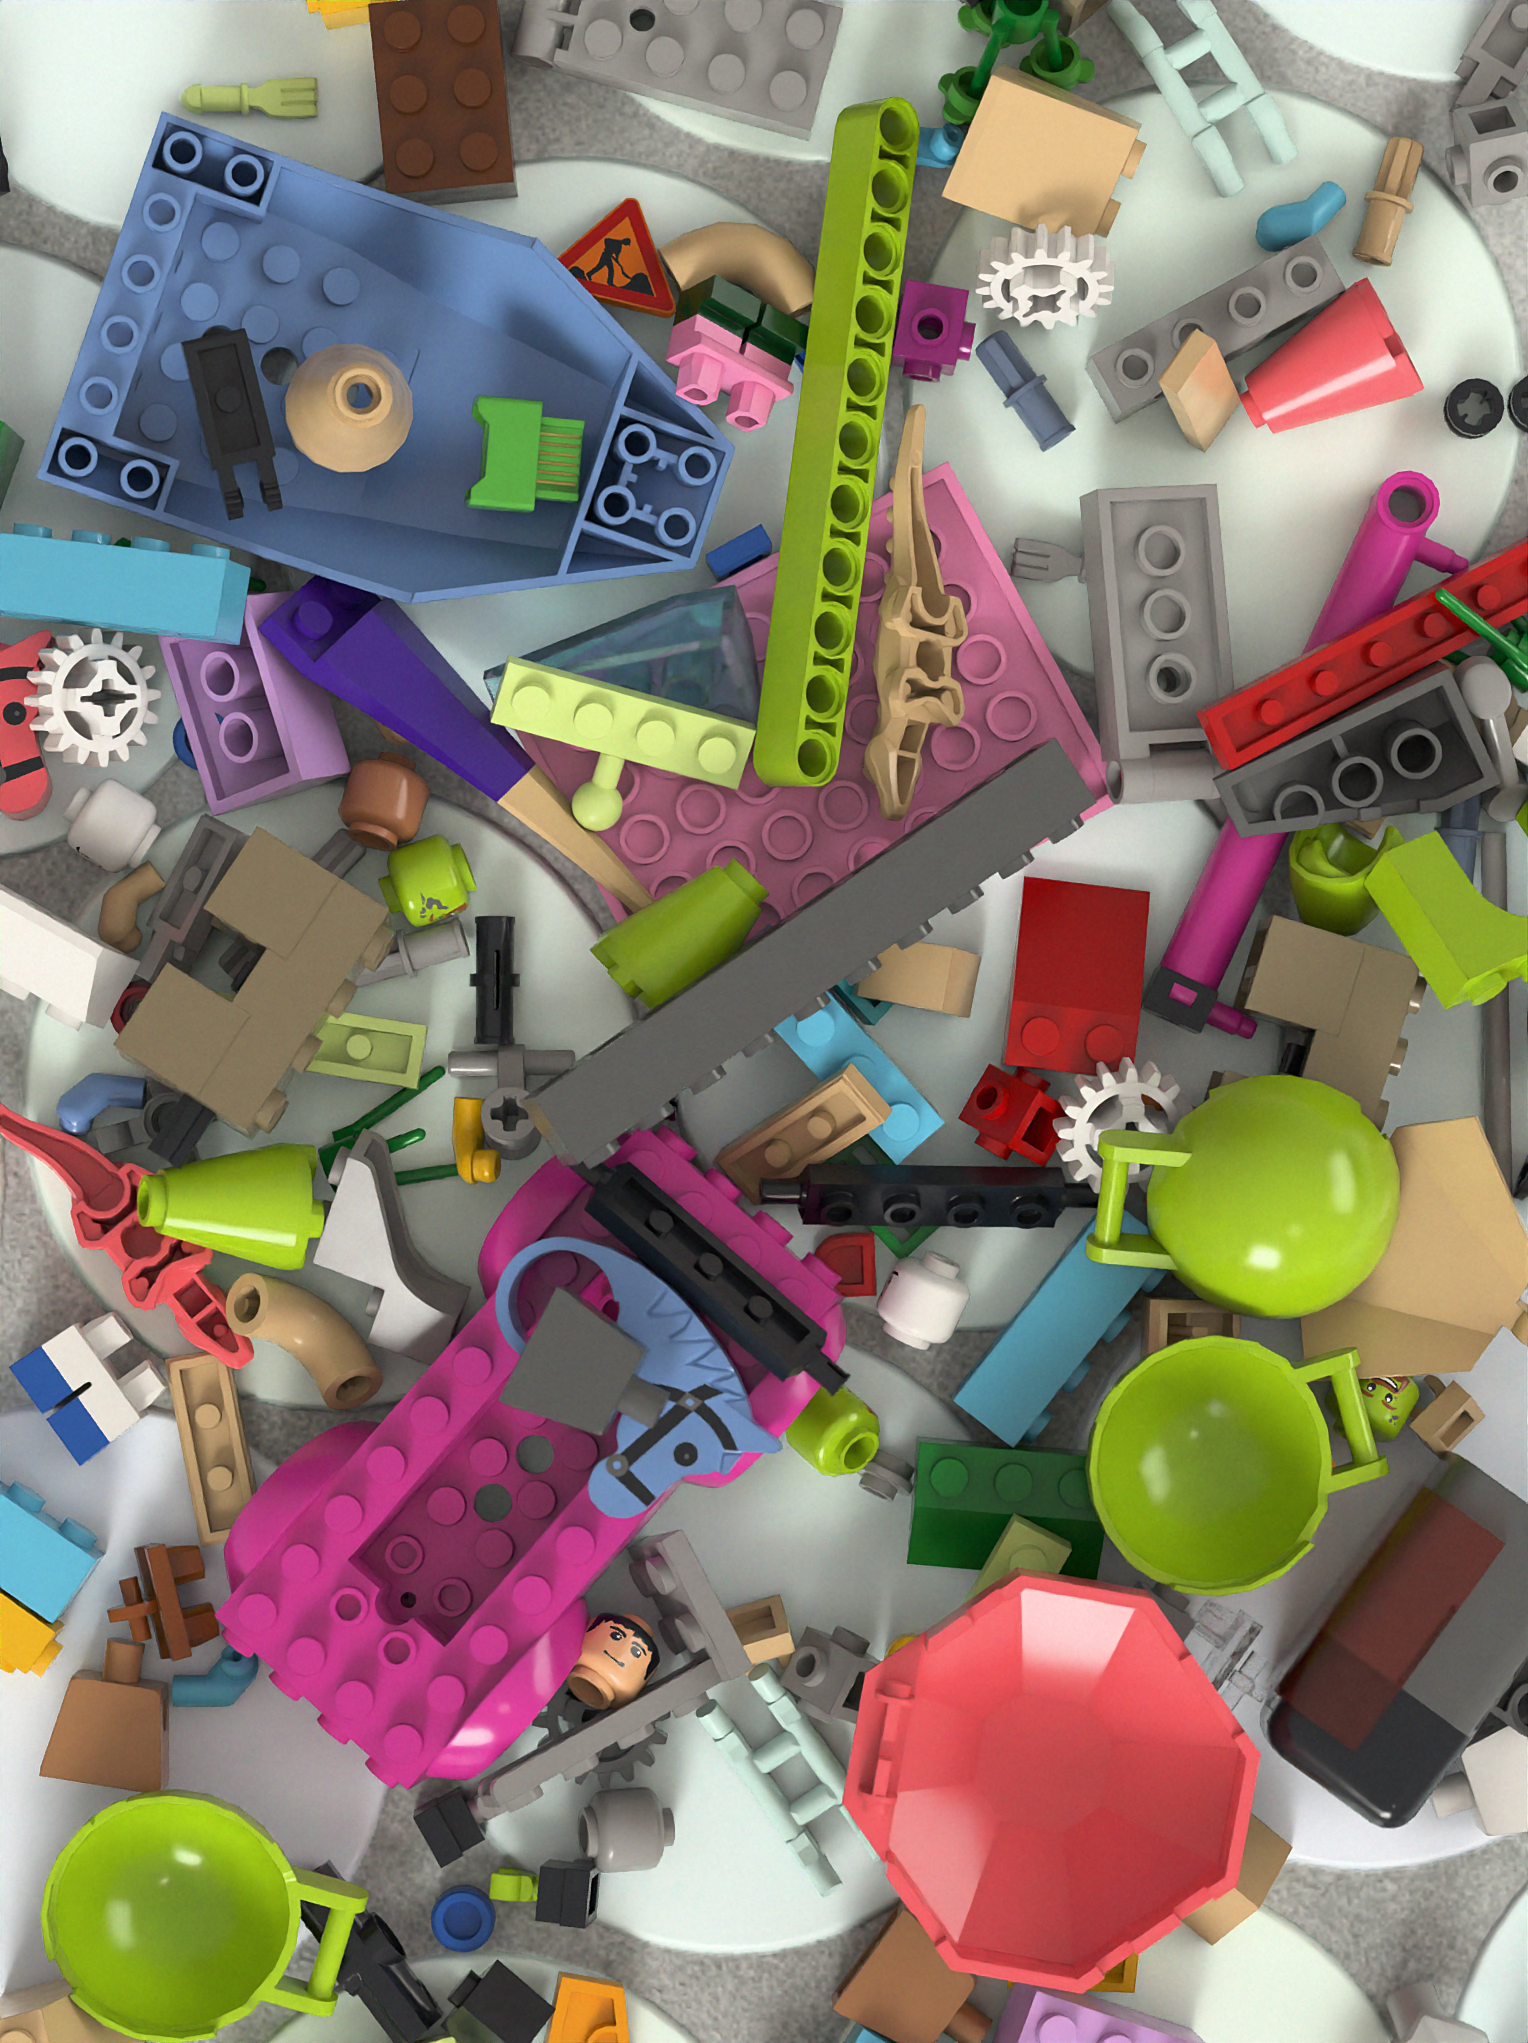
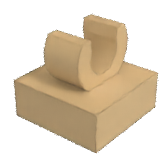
M1428 1374L1423 1380L1435 1393V1399L1426 1408L1414 1407L1408 1417L1412 1421L1409 1427L1422 1443L1441 1459L1446 1451L1451 1452L1486 1415L1474 1399L1454 1380L1446 1387L1438 1377Z
M780 1594L725 1610L753 1667L756 1666V1663L778 1657L782 1670L787 1668L791 1660L790 1653L796 1652Z

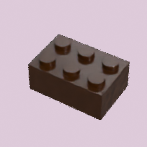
M402 0L368 4L386 192L427 206L518 197L498 0Z

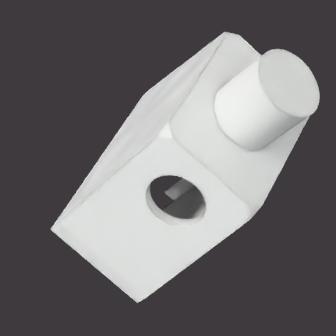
M1528 1701L1518 1706L1519 1718L1525 1724H1528ZM1496 1717L1481 1725L1457 1758L1456 1763L1459 1772L1444 1776L1429 1797L1437 1819L1471 1809L1477 1827L1486 1836H1499L1528 1831V1737L1521 1735Z

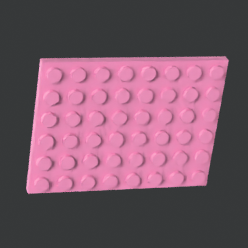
M948 461L923 474L922 483L925 512L941 572L945 595L960 598L968 626V636L965 641L959 646L953 647L951 654V678L960 683L965 711L961 722L955 727L946 728L941 723L928 726L920 750L922 757L921 773L917 780L907 814L901 821L896 822L886 820L880 816L878 810L880 798L877 788L864 776L861 766L865 750L873 735L872 730L878 721L876 710L880 703L872 662L875 654L880 618L878 606L881 603L886 588L884 576L891 567V554L886 550L887 540L892 537L893 531L892 523L886 517L887 510L893 505V491L872 501L839 763L836 773L830 782L823 786L770 787L764 784L757 776L753 765L755 737L737 790L625 759L616 787L623 801L622 814L612 827L595 832L655 901L717 864L723 868L734 857L770 893L759 904L763 911L741 946L743 947L767 924L775 925L1034 745L1052 738L1057 739L1097 801L1096 804L1080 814L1082 820L1086 821L1114 806L1107 791V762H1102L1101 746ZM780 551L558 669L754 723L757 729ZM698 653L706 655L700 668L689 678L685 673L688 665ZM722 663H724V664H726V665L729 666V667L726 669V671L723 673V675H722V670H723V664H722ZM716 668L713 678L704 684L706 676ZM711 689L709 693L705 696L703 692ZM514 729L527 754L572 804L576 790L584 783L592 781L600 752ZM1048 837L1045 838L1043 841H1041L1040 843H1038L1037 845H1035V846H1034L1033 848H1031L1030 850H1032V849H1034L1035 847H1037V846H1039V845H1041V844H1043V843L1049 841V838H1048ZM595 880L617 923L634 914L631 909Z

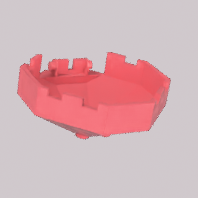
M1016 1567L865 1672L842 1804L884 1863L887 1879L910 1912L916 1916L950 1970L1083 1994L1103 1980L1104 1973L1133 1953L1139 1955L1182 1925L1181 1920L1212 1898L1214 1901L1218 1900L1238 1885L1261 1754L1147 1590Z

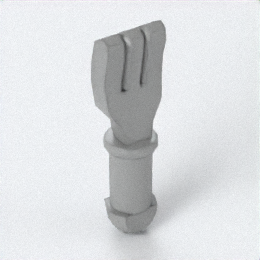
M1016 538L1014 546L1016 551L1013 553L1012 559L1014 564L1011 566L1010 576L1049 582L1059 581L1066 576H1077L1079 583L1083 584L1086 582L1084 552L1081 554V557L1072 556L1060 545Z

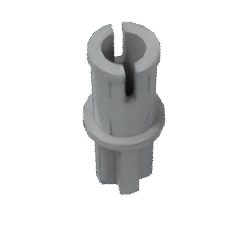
M459 917L452 919V921L405 934L403 929L396 930V937L392 938L395 942L377 971L373 973L365 968L355 984L363 987L406 973L412 979L417 977L416 970L459 957L465 958L470 956L468 942Z

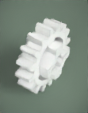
M1038 224L1035 233L1031 234L1019 227L1012 228L1011 240L994 236L991 238V249H981L979 251V261L976 265L975 291L978 294H982V306L984 308L998 307L997 318L1001 320L1014 316L1020 320L1021 327H1027L1033 320L1042 321L1046 329H1053L1055 321L1060 320L1073 327L1078 325L1079 314L1096 318L1099 316V305H1110L1115 285V261L1109 260L1110 249L1107 246L1094 247V236L1090 233L1076 238L1071 234V227L1064 226L1058 233H1048V228L1045 224Z
M100 628L79 629L78 635L76 633L57 635L58 649L47 648L41 649L38 652L41 661L45 665L44 670L28 671L27 678L32 683L38 685L37 694L24 698V704L38 707L40 714L29 724L31 730L48 731L49 735L44 742L43 748L46 751H63V762L67 764H84L85 762L86 767H107L108 760L127 761L130 759L127 745L145 746L148 742L140 730L142 724H157L158 717L153 712L147 710L148 701L161 698V691L147 689L146 680L156 672L154 665H138L136 661L139 659L143 648L139 644L122 645L123 633L118 631L101 633ZM92 692L93 694H105L104 699L94 700V702H81L80 700L82 696H92Z
M1123 1057L1119 1065V1071L1112 1073L1103 1061L1096 1063L1097 1079L1090 1082L1087 1078L1078 1074L1074 1078L1080 1090L1077 1097L1061 1095L1058 1100L1064 1112L1068 1114V1117L1053 1119V1127L1058 1137L1063 1138L1055 1144L1057 1151L1063 1161H1070L1067 1166L1075 1180L1078 1182L1088 1176L1087 1181L1093 1192L1097 1194L1100 1192L1103 1160L1092 1155L1086 1149L1085 1144H1091L1094 1151L1097 1150L1099 1134L1111 1129L1172 1134L1178 1121L1193 1110L1185 1094H1179L1181 1088L1171 1074L1161 1078L1160 1071L1155 1063L1148 1061L1139 1073L1129 1057ZM1141 1094L1156 1100L1162 1106L1163 1111H1157L1154 1105H1144L1141 1100ZM1129 1163L1125 1197L1129 1190V1184L1136 1182L1145 1194L1147 1193L1154 1165Z

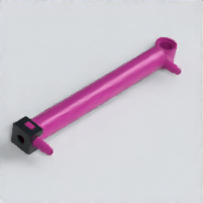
M1410 470L1397 472L1387 478L1371 496L1368 510L1301 655L1392 608L1414 560L1439 572H1448L1452 575L1468 567V559L1457 555L1454 550L1425 537L1430 525L1438 516L1440 507L1439 492L1428 477L1422 473ZM1404 491L1415 497L1419 506L1418 518L1415 521H1400L1392 515L1388 503L1391 493ZM1229 814L1227 815L1159 966L1155 967L1141 999V1010L1194 1034L1201 1033L1206 1023L1230 1035L1236 1034L1247 1040L1253 1037L1258 1026L1257 1022L1244 1016L1243 1012L1217 1001L1216 999L1219 994L1217 990L1290 832L1240 838Z

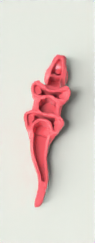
M0 1102V1134L45 1163L63 1181L72 1195L70 1214L78 1244L82 1248L90 1250L104 1249L123 1272L121 1280L128 1301L135 1308H141L144 1311L155 1310L157 1304L165 1302L172 1309L175 1321L182 1334L192 1344L211 1353L224 1364L234 1369H241L254 1358V1349L250 1338L234 1333L226 1319L228 1293L218 1285L212 1284L202 1273L205 1264L212 1263L213 1250L157 1233L154 1227L141 1226L139 1223L137 1194L140 1180L144 1174H156L133 1163L125 1164L120 1161H113L104 1154L101 1155L100 1151L85 1141L60 1130L28 1120Z

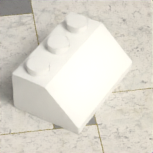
M0 883V989L23 1001L32 992L49 1002L44 1012L46 1015L76 1031H79L83 1022L104 1029L113 1013V1009L141 962Z

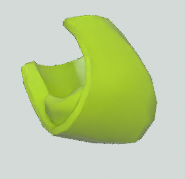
M1340 823L1319 825L1317 828L1297 830L1295 832L1288 856L1289 882L1299 918L1304 924L1347 937L1360 932L1381 912L1364 886V881L1384 852L1406 843L1397 828L1394 826L1386 828L1383 840L1377 850L1362 843Z

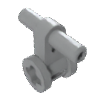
M499 1044L497 1051H451L448 1054V1073L451 1076H498V1089L486 1097L481 1108L485 1141L489 1149L498 1151L502 1159L520 1160L536 1150L542 1135L520 1103L521 1099L530 1094L525 1090V1076L557 1075L575 1063L576 1057L573 1050H525L524 1044ZM507 1116H519L516 1130L504 1131L503 1126L506 1125Z

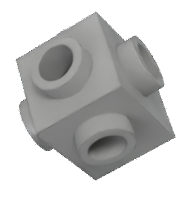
M1513 96L1453 109L1454 146L1446 148L1445 151L1447 171L1452 185H1462L1472 208L1484 205H1501L1509 202L1511 199L1528 196V121L1516 97Z
M807 1626L795 1648L796 1652L792 1653L791 1660L779 1684L801 1697L797 1708L806 1714L828 1724L832 1723L834 1717L856 1724L865 1672L881 1661L866 1653L870 1642L850 1630L836 1626L832 1635Z

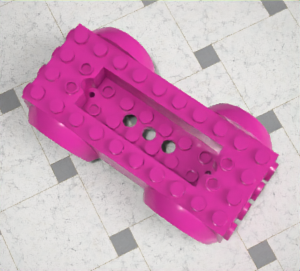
M663 1124L657 1132L651 1128L641 1132L637 1128L634 1133L624 1132L618 1136L616 1140L621 1148L603 1162L609 1168H612L615 1165L629 1161L823 1328L827 1332V1337L821 1351L836 1363L844 1347L847 1332L842 1306L840 1305L845 1297L834 1288L842 1278L815 1254L808 1252L801 1259L786 1245L794 1236L767 1212H763L760 1209L753 1217L738 1203L746 1194L719 1170H715L711 1166L704 1174L694 1166L691 1160L698 1152L671 1128H667ZM556 1155L544 1163L519 1188L501 1211L485 1238L478 1257L477 1269L487 1301L382 1423L365 1420L345 1422L321 1433L285 1460L259 1487L243 1508L230 1530L224 1547V1564L231 1596L214 1614L226 1626L221 1632L222 1637L245 1657L250 1658L256 1653L274 1669L269 1675V1679L273 1684L294 1701H299L302 1696L305 1697L321 1712V1715L317 1718L319 1725L338 1742L346 1745L351 1739L370 1756L365 1762L366 1767L390 1788H395L400 1783L408 1790L428 1777L466 1781L476 1777L489 1767L532 1723L565 1681L580 1658L581 1645L591 1620L590 1611L583 1596L682 1482L708 1488L723 1487L741 1475L764 1454L745 1452L726 1476L717 1471L704 1475L685 1476L674 1483L648 1509L630 1518L609 1517L601 1512L591 1501L588 1493V1484L591 1473L596 1465L618 1450L616 1433L622 1413H618L608 1433L597 1435L498 1401L521 1357L503 1336L497 1321L495 1308L496 1291L500 1277L515 1255L527 1246L543 1239L552 1237H580L618 1248L642 1261L584 1210L593 1188L568 1166H562ZM567 1250L550 1253L536 1261L521 1281L517 1297V1308L521 1323L530 1337L556 1287L567 1286L574 1290L614 1322H617L619 1302L614 1301L613 1291L607 1276L594 1261L582 1254ZM695 1307L722 1343L736 1366L749 1396L754 1420L779 1438L809 1403L821 1385L805 1371L782 1382ZM533 1435L546 1438L554 1450L552 1464L541 1473L528 1471L522 1465L519 1458V1450L522 1443ZM487 1484H499L511 1496V1510L504 1519L498 1522L484 1520L475 1508V1497L478 1491Z

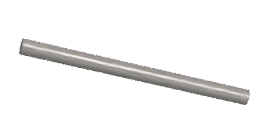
M1484 833V838H1481V894L1490 903L1504 911H1507L1506 833ZM1507 982L1506 987L1499 994L1483 1003L1485 1119L1487 1140L1513 1198L1509 982Z

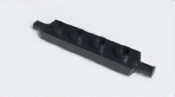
M583 1161L578 1165L568 1166L593 1188L584 1210L782 1382L805 1371L833 1397L851 1377L849 1373L847 1374L821 1351L827 1337V1332L631 1162L618 1164L612 1168L601 1162L588 1169Z
M808 1164L800 1173L798 1179H765L761 1177L759 1182L760 1205H797L803 1225H829L833 1227L866 1225L893 1226L898 1228L909 1226L1054 1228L1056 1219L1065 1208H1098L1099 1194L1093 1192L1089 1183H1066L1061 1167Z

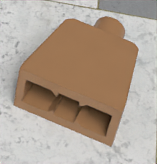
M108 1638L102 1672L80 1669L72 1675L40 1766L39 1776L137 1792L164 1790L168 1786V1683L140 1678L145 1643H134L133 1640L123 1638Z
M902 1899L831 1996L832 2009L898 2043H935L942 2032L958 2043H980L993 2021L966 2001L978 1982L976 1974L950 1970L935 1948L932 1939Z

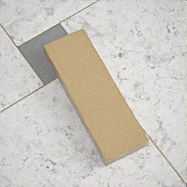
M1196 328L1187 337L1158 379L1187 442L1206 453L1240 405L1241 400L1216 341Z
M850 1062L723 1147L714 1158V1161L735 1185L746 1194L745 1196L754 1206H757L759 1204V1182L761 1177L765 1179H798V1176H800V1173L808 1164H821L884 1123L893 1110Z
M207 1351L165 1359L166 1371L200 1546L205 1547L226 1543L230 1530L241 1511L257 1491L234 1368L227 1366Z

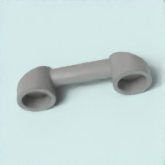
M1473 656L1457 666L1453 673V678L1468 711L1479 718L1487 753L1501 784L1482 792L1481 806L1495 821L1509 822L1516 820L1515 816L1528 800V781L1517 770L1504 712L1510 705L1512 696L1511 685L1503 670L1494 660L1486 656Z

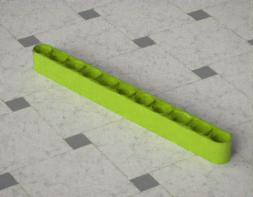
M889 97L850 105L844 108L838 115L835 125L753 752V765L756 774L764 784L770 787L823 786L833 778L839 763L920 136V122L917 112L911 103L902 97Z

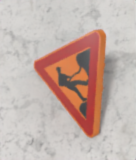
M626 198L557 258L600 303L662 318H670L675 314L676 304L639 201L634 198Z

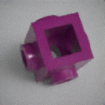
M906 279L901 310L897 309L892 345L894 350L891 365L903 367L902 376L917 381L937 383L940 382L941 374L954 375L957 359L969 361L976 323L964 321L969 290ZM924 329H930L936 332L938 337L932 340L925 339L919 332Z

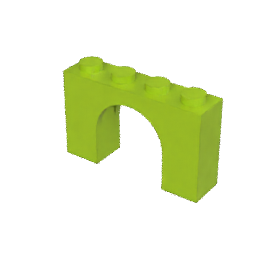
M1528 800L1515 816L1516 821L1527 837ZM1437 830L1383 853L1364 881V886L1445 1010L1469 999L1473 1005L1482 1004L1499 994L1506 987L1507 982L1520 976L1524 982H1528V917L1504 911L1485 899L1472 885Z

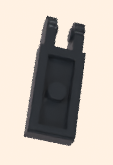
M245 328L181 342L180 345L211 471H217L228 520L242 518L244 508L240 488L237 487L233 466L255 461L260 480L258 485L263 503L266 504L268 511L283 508L280 488L272 460L276 456L275 447Z

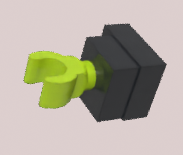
M579 1858L573 1862L549 1859L540 1866L539 1875L521 1869L498 1867V1872L491 1873L489 1898L501 1901H537L535 1921L585 1929L597 1918L601 1872L596 1868L592 1860Z

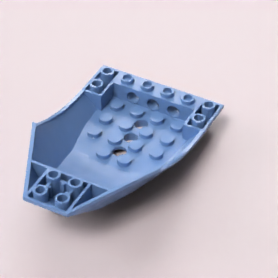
M162 111L36 478L305 572L407 604H416L695 569L736 447L695 404L676 395L677 385L537 237L533 238L471 220L363 185ZM212 328H223L228 331L245 328L275 447L276 456L272 460L280 488L283 508L268 511L266 504L263 503L258 485L260 480L255 461L233 466L237 487L240 488L244 508L242 518L228 520L217 471H211L180 345L181 342L201 338L206 331ZM333 344H361L384 353L401 369L412 392L413 420L405 442L386 463L365 472L338 473L315 464L305 454L301 453L292 441V436L285 420V395L290 383L275 385L264 377L261 370V361L266 353L272 350H284L290 353L296 361L297 369L311 354ZM358 385L357 398L350 404L352 407L364 409L370 405L372 398L366 392L365 385ZM477 395L543 401V417L585 421L579 476V498L577 502L567 503L535 499L534 510L528 514L464 507L465 492L479 481L483 429L471 415L473 399Z

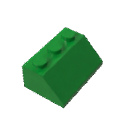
M917 1436L906 1563L982 1570L1012 1515L1015 1513L1071 1543L1072 1551L1058 1574L1097 1580L1105 1532L1100 1525L1089 1497L1085 1469L1087 1451L1016 1445L1012 1448L1010 1445L1003 1443Z

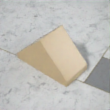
M916 942L910 947L901 950L897 943H895L877 956L882 966L862 981L853 985V996L970 1019L981 956L953 947L924 942Z
M1143 1295L1140 1359L1178 1341L1213 1335L1240 1339L1241 1315L1232 1314L1202 1298Z
M1250 1812L1238 1885L1218 1900L1214 1901L1212 1898L1181 1921L1213 1946L1261 1907L1293 1847Z

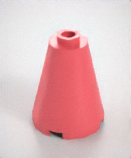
M1368 277L1356 283L1354 282L1245 376L1244 379L1249 390L1241 393L1239 398L1254 427L1257 429L1267 424L1271 432L1275 434L1411 397L1425 388L1403 342L1388 318L1381 300Z

